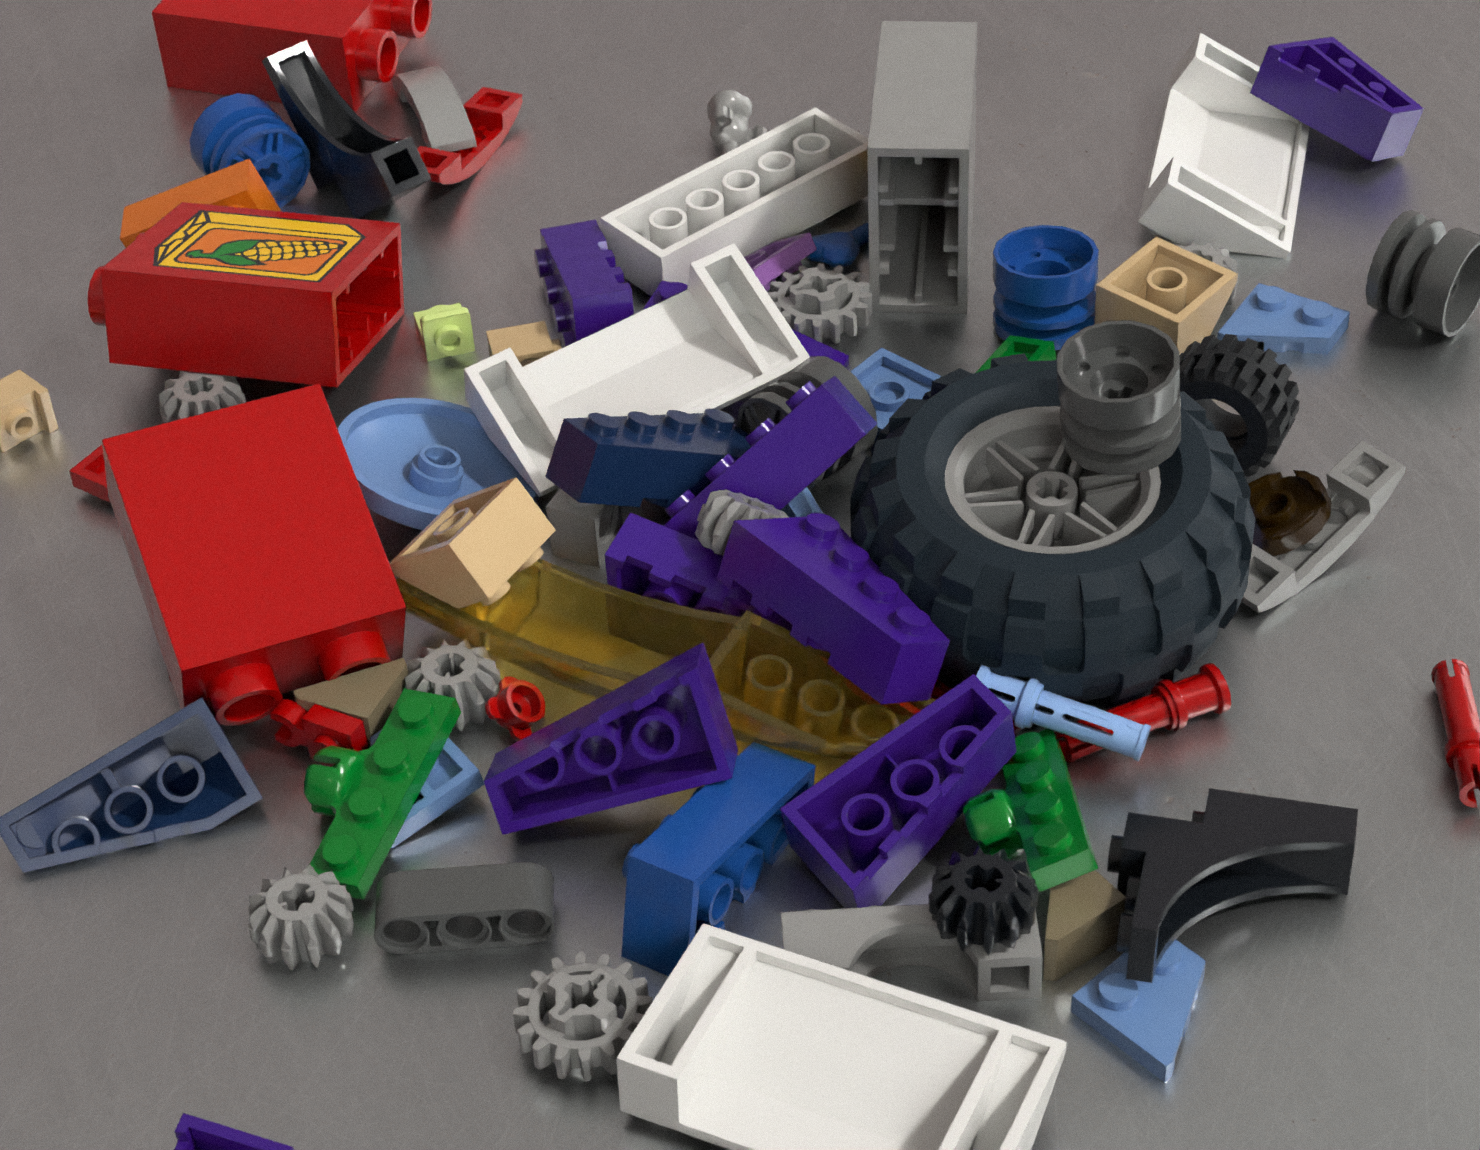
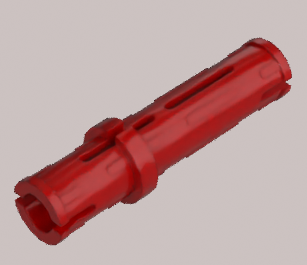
M1452 659L1455 676L1450 677L1446 660H1443L1434 666L1431 678L1435 685L1448 739L1444 748L1446 762L1456 773L1460 801L1465 806L1477 808L1474 789L1480 790V720L1469 678L1470 672L1467 664L1463 661Z

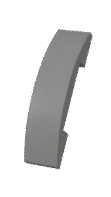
M433 66L393 75L391 79L392 86L402 103L409 102L420 121L422 137L429 148L453 152L477 146L474 132L461 99L450 78L441 67Z
M1361 440L1326 474L1328 484L1326 491L1332 501L1331 515L1323 529L1306 544L1286 554L1271 556L1252 544L1248 585L1241 602L1258 613L1266 611L1291 598L1324 573L1373 521L1405 474V465Z

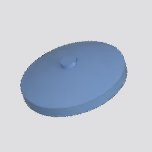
M425 398L386 399L354 410L338 427V432L367 507L377 514L402 525L424 530L453 500L515 477L518 478L537 504L539 496L489 439L471 408L446 401Z

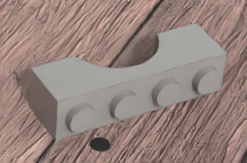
M928 904L781 912L783 949L870 978L886 970L901 966L936 968L960 980L977 1001L1041 998L1043 954L1036 908L1035 922L1031 927L1030 934H1019V939L1016 941L1014 949L996 943L989 956L982 945L974 944L962 952L957 943V938L941 939L940 931L937 929V922L932 920V913L929 912Z

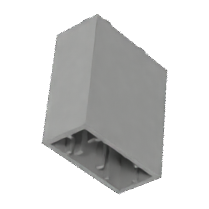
M881 21L867 146L870 293H872V312L967 314L975 187L977 22Z

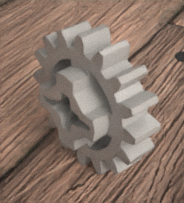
M819 263L817 267L806 268L802 265L799 266V274L793 275L789 272L781 273L782 282L772 281L770 283V292L768 294L791 329L819 342L831 340L835 344L840 343L841 334L845 333L848 336L855 337L857 336V326L867 327L869 324V315H872V293H869L868 281L859 282L858 272L844 275L843 266L840 265L832 271L825 270L823 263Z
M577 952L574 964L568 966L556 957L551 959L552 973L547 975L541 971H532L530 973L532 988L518 989L517 999L519 1007L513 1009L515 1031L518 1034L521 1052L523 1054L533 1052L534 1064L539 1070L547 1067L552 1062L555 1063L557 1078L564 1079L572 1068L581 1069L584 1081L592 1079L594 1067L603 1066L611 1075L617 1073V1056L653 1002L652 997L648 995V985L645 977L633 978L632 964L629 962H625L615 969L611 968L610 954L603 953L596 963H587L584 952ZM621 1005L626 1010L622 1019L619 1018L618 1007ZM548 1012L549 1023L545 1026L542 1021L545 1013Z

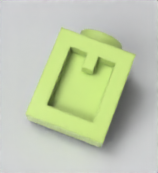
M461 303L436 305L428 310L413 313L415 328L427 361L475 351L470 313L466 307L461 306Z

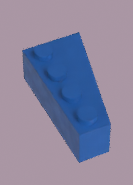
M752 742L737 756L732 779L698 787L681 808L673 815L669 814L662 820L659 828L641 844H635L629 850L622 869L623 877L626 879L621 956L666 976H670L703 923L725 930V922L721 920L725 916L731 902L736 900L745 904L756 889V883L760 877L763 864L767 863L773 866L789 844L780 808L814 785L816 765Z

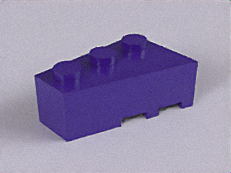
M1334 37L1269 45L1250 91L1254 96L1351 149L1362 158L1375 162L1404 155L1424 110L1422 106Z

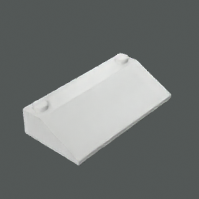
M1202 33L1197 36L1171 71L1138 223L1144 225L1152 234L1165 237L1175 244L1189 246L1191 240L1197 245H1205L1212 242L1214 249L1224 248L1228 249L1229 252L1285 259L1291 252L1310 126L1251 94L1250 91L1260 67Z
M735 243L690 263L687 290L522 367L512 349L508 348L465 368V399L489 439L536 494L541 497L559 488L545 476L564 418H587L590 413H601L613 417L628 416V413L632 411L648 415H665L669 410H678L688 414L704 413L706 409L721 410L766 388L773 382H778L781 377L810 358V356Z
M703 923L616 1058L620 1111L729 1150H1031L1063 1062L1067 1042Z

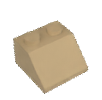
M1154 237L1096 284L1095 324L1105 321L1132 320L1152 325L1171 337L1180 355L1194 341L1201 343L1204 337L1211 335L1237 283L1238 273L1159 237Z
M515 477L453 500L389 564L393 574L398 578L457 609L481 602L483 606H488L507 593L511 587L507 580L516 571L525 570L543 555L544 551L540 546L556 530L518 478Z

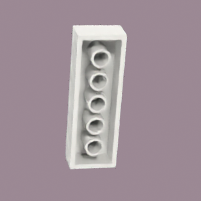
M813 108L601 217V230L607 241L608 250L611 249L615 256L616 267H621L625 279L652 296L661 281L681 282L688 285L690 263L730 244L735 243L743 257H746L773 241L795 236L868 196V138L817 108Z

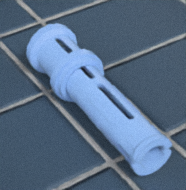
M981 664L976 677L988 689L992 688L1015 697V700L994 694L1012 712L1015 727L1024 729L1025 727L1031 728L1033 724L1080 741L1132 757L1133 760H1140L1151 725H1143L1101 710L1095 706L1043 690L1044 684L1037 678H1030L1026 681L1012 675L1001 676L991 672L990 667ZM1041 705L1050 708L1054 713L1041 710L1039 707ZM1066 714L1113 730V734L1067 719Z

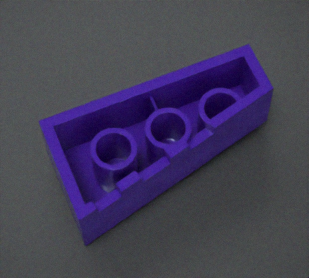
M704 642L496 753L483 782L502 835L732 779L738 747Z
M975 674L971 675L781 807L780 811L790 847L845 909L881 906L963 813V805L968 799L979 795L1017 752L1012 712Z

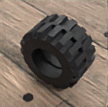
M1225 334L1221 341L1215 335L1206 336L1201 343L1194 341L1187 346L1184 353L1180 354V392L1184 391L1206 410V418L1214 424L1216 431L1224 433L1244 475L1249 477L1256 474L1260 467L1265 469L1271 463L1293 425L1300 401L1295 399L1299 393L1297 382L1288 380L1292 372L1286 364L1279 365L1275 361L1278 355L1269 348L1265 352L1257 348V341L1247 338L1245 343L1240 342L1237 339V335ZM1212 399L1228 404L1240 415L1222 409Z

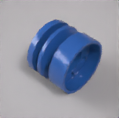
M236 93L222 97L207 107L193 126L189 141L191 157L204 175L250 158L279 208L292 201L305 185L311 167L307 146L302 138L281 119L268 103L255 95Z
M1039 225L1024 227L1007 233L996 242L993 251V282L996 287L993 296L995 308L993 312V326L996 334L1005 341L1009 335L1052 341L1056 351L1061 350L1068 338L1085 327L1095 325V286L1098 280L1099 250L1094 240L1080 231L1064 226Z

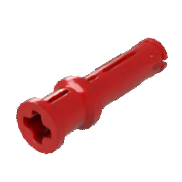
M1207 663L1199 667L1197 674L1176 682L1168 679L1159 681L1151 689V694L1105 711L1143 725H1151L1150 731L1162 727L1167 730L1178 731L1185 728L1190 719L1211 711L1219 715L1229 711L1231 708V694L1220 669L1215 664ZM1084 720L1077 721L1078 723L1113 734V730ZM1055 731L1057 739L1064 738V740H1059L1067 763L1075 762L1079 758L1105 749Z

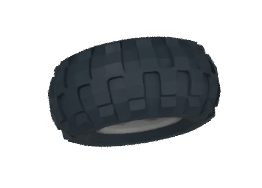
M1025 353L992 358L990 369L974 374L959 368L932 381L931 391L925 393L922 399L908 398L889 418V423L879 433L871 449V456L865 457L857 473L850 498L851 539L868 552L869 557L879 566V571L896 581L899 588L920 610L927 613L936 627L950 640L937 677L939 681L946 685L956 680L963 682L973 674L976 676L982 664L990 667L991 672L1001 676L1012 675L1026 681L1030 678H1037L1044 684L1043 690L1078 702L1102 698L1113 708L1145 696V691L1151 690L1158 678L1174 682L1209 650L1217 639L1218 627L1226 628L1236 614L1246 591L1255 516L1250 506L1251 490L1232 447L1229 446L1224 433L1216 431L1214 424L1206 418V410L1184 391L1180 392L1181 441L1173 455L1157 467L1133 475H1106L1084 468L1069 457L1061 442L1057 360L1028 361ZM989 688L994 694L1015 700V697ZM1041 706V710L1054 713L1052 709Z

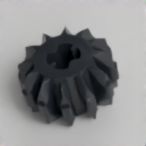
M977 845L972 856L968 857L953 851L948 865L936 866V872L932 877V891L929 893L928 908L929 912L932 913V920L937 922V929L940 931L941 939L957 938V943L962 952L974 944L982 945L989 956L996 943L1014 949L1016 941L1019 939V934H1030L1031 927L1035 922V907L1038 906V888L1035 886V879L1029 877V871L1024 860L1009 862L1005 848L994 855L984 854L979 845Z

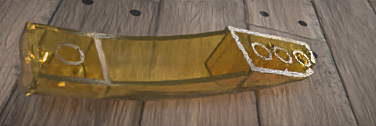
M541 558L525 570L516 571L507 580L511 585L507 593L488 606H483L481 602L457 609L400 578L396 579L406 605L407 613L461 640L467 639L469 644L475 647H486L489 654L593 699H598L704 642L735 741L751 744L755 742L777 750L852 759L935 701V699L930 697V700L880 704L828 664L831 655L828 651L802 645L790 635L791 631L746 610L743 616L739 617L693 609L644 597L594 581Z

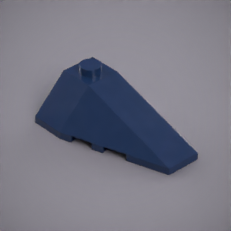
M201 697L0 817V836L22 872L25 873L178 836L211 830L263 799L205 699Z

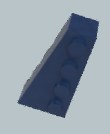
M706 409L704 413L691 414L678 410H669L665 415H648L632 411L628 413V416L610 417L601 413H590L587 418H564L545 477L579 503L640 507L644 499L667 509L688 489L695 496L702 492L711 483L705 474L728 453L736 461L749 450L751 446L745 440L749 434L734 424L735 419L730 414L717 409Z

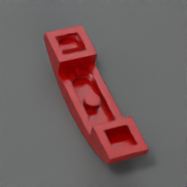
M482 87L463 106L474 132L477 146L453 152L419 146L417 150L431 177L429 181L454 184L469 178L480 170L498 150L510 131L523 102L522 94Z

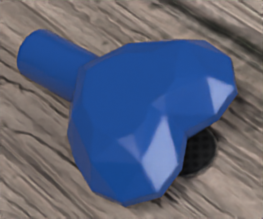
M865 223L849 232H832L813 236L812 238L817 250L806 258L810 261L826 263L833 268L838 265L843 267L851 265L858 256L860 247L869 242V224Z

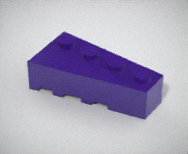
M596 219L540 229L542 248L534 250L535 264L539 278L543 277L546 301L548 305H552L555 328L557 333H561L563 348L634 315L632 288L629 282L623 283L625 282L624 273L620 266L616 267L615 256L611 249L608 250L607 241Z
M833 376L818 388L809 381L785 402L792 411L777 425L770 417L767 418L745 438L751 446L749 450L736 461L728 453L705 474L711 483L702 492L695 496L688 489L665 510L671 519L663 526L698 540L695 531L699 523L697 518L702 505L706 504L710 492L725 489L734 493L741 492L752 498H758L760 501L774 505L776 509L781 510L878 423L836 376Z
M631 512L629 513L605 553L614 638L684 653L704 642L708 658L711 660L822 685L831 667L828 664L829 659L822 650L811 646H804L790 635L793 625L774 611L772 615L765 616L751 606L752 594L741 585L730 590L717 580L723 559L722 555L715 554L712 549L703 547L697 539Z
M811 513L807 517L733 521L717 580L730 590L741 585L752 594L751 606L765 616L772 615L775 611L793 625L790 632L793 638L804 646L828 651L831 654L828 664L880 704L930 700L950 640L936 627L929 615L920 610L899 588L896 581L879 571V566L869 557L868 552L859 547L840 527L837 520L822 513Z

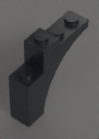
M307 41L267 56L262 61L297 134L302 138L309 150L311 166L309 173L317 189L319 190L337 182L355 219H359L394 203L431 180L411 136L403 139L392 138L380 133L362 120L334 88L319 65Z
M1209 788L1205 812L1193 810L1192 821L1128 812L1124 835H1112L1107 865V872L1118 873L1117 890L1126 897L1125 913L1122 912L1117 939V951L1128 953L1126 979L1152 983L1156 968L1163 954L1174 940L1204 917L1226 907L1257 898L1282 894L1337 893L1348 895L1355 848L1358 809Z

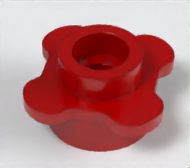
M507 676L499 682L500 690L497 695L486 701L485 711L490 719L497 721L501 727L509 730L510 736L515 741H520L531 735L532 725L545 716V700L540 690L534 684Z

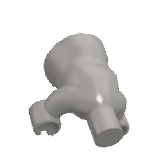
M721 91L715 94L707 104L708 119L711 123L710 135L717 148L722 152V155L770 131L759 124L753 129H748V120L752 113V102L747 96H743L737 91Z

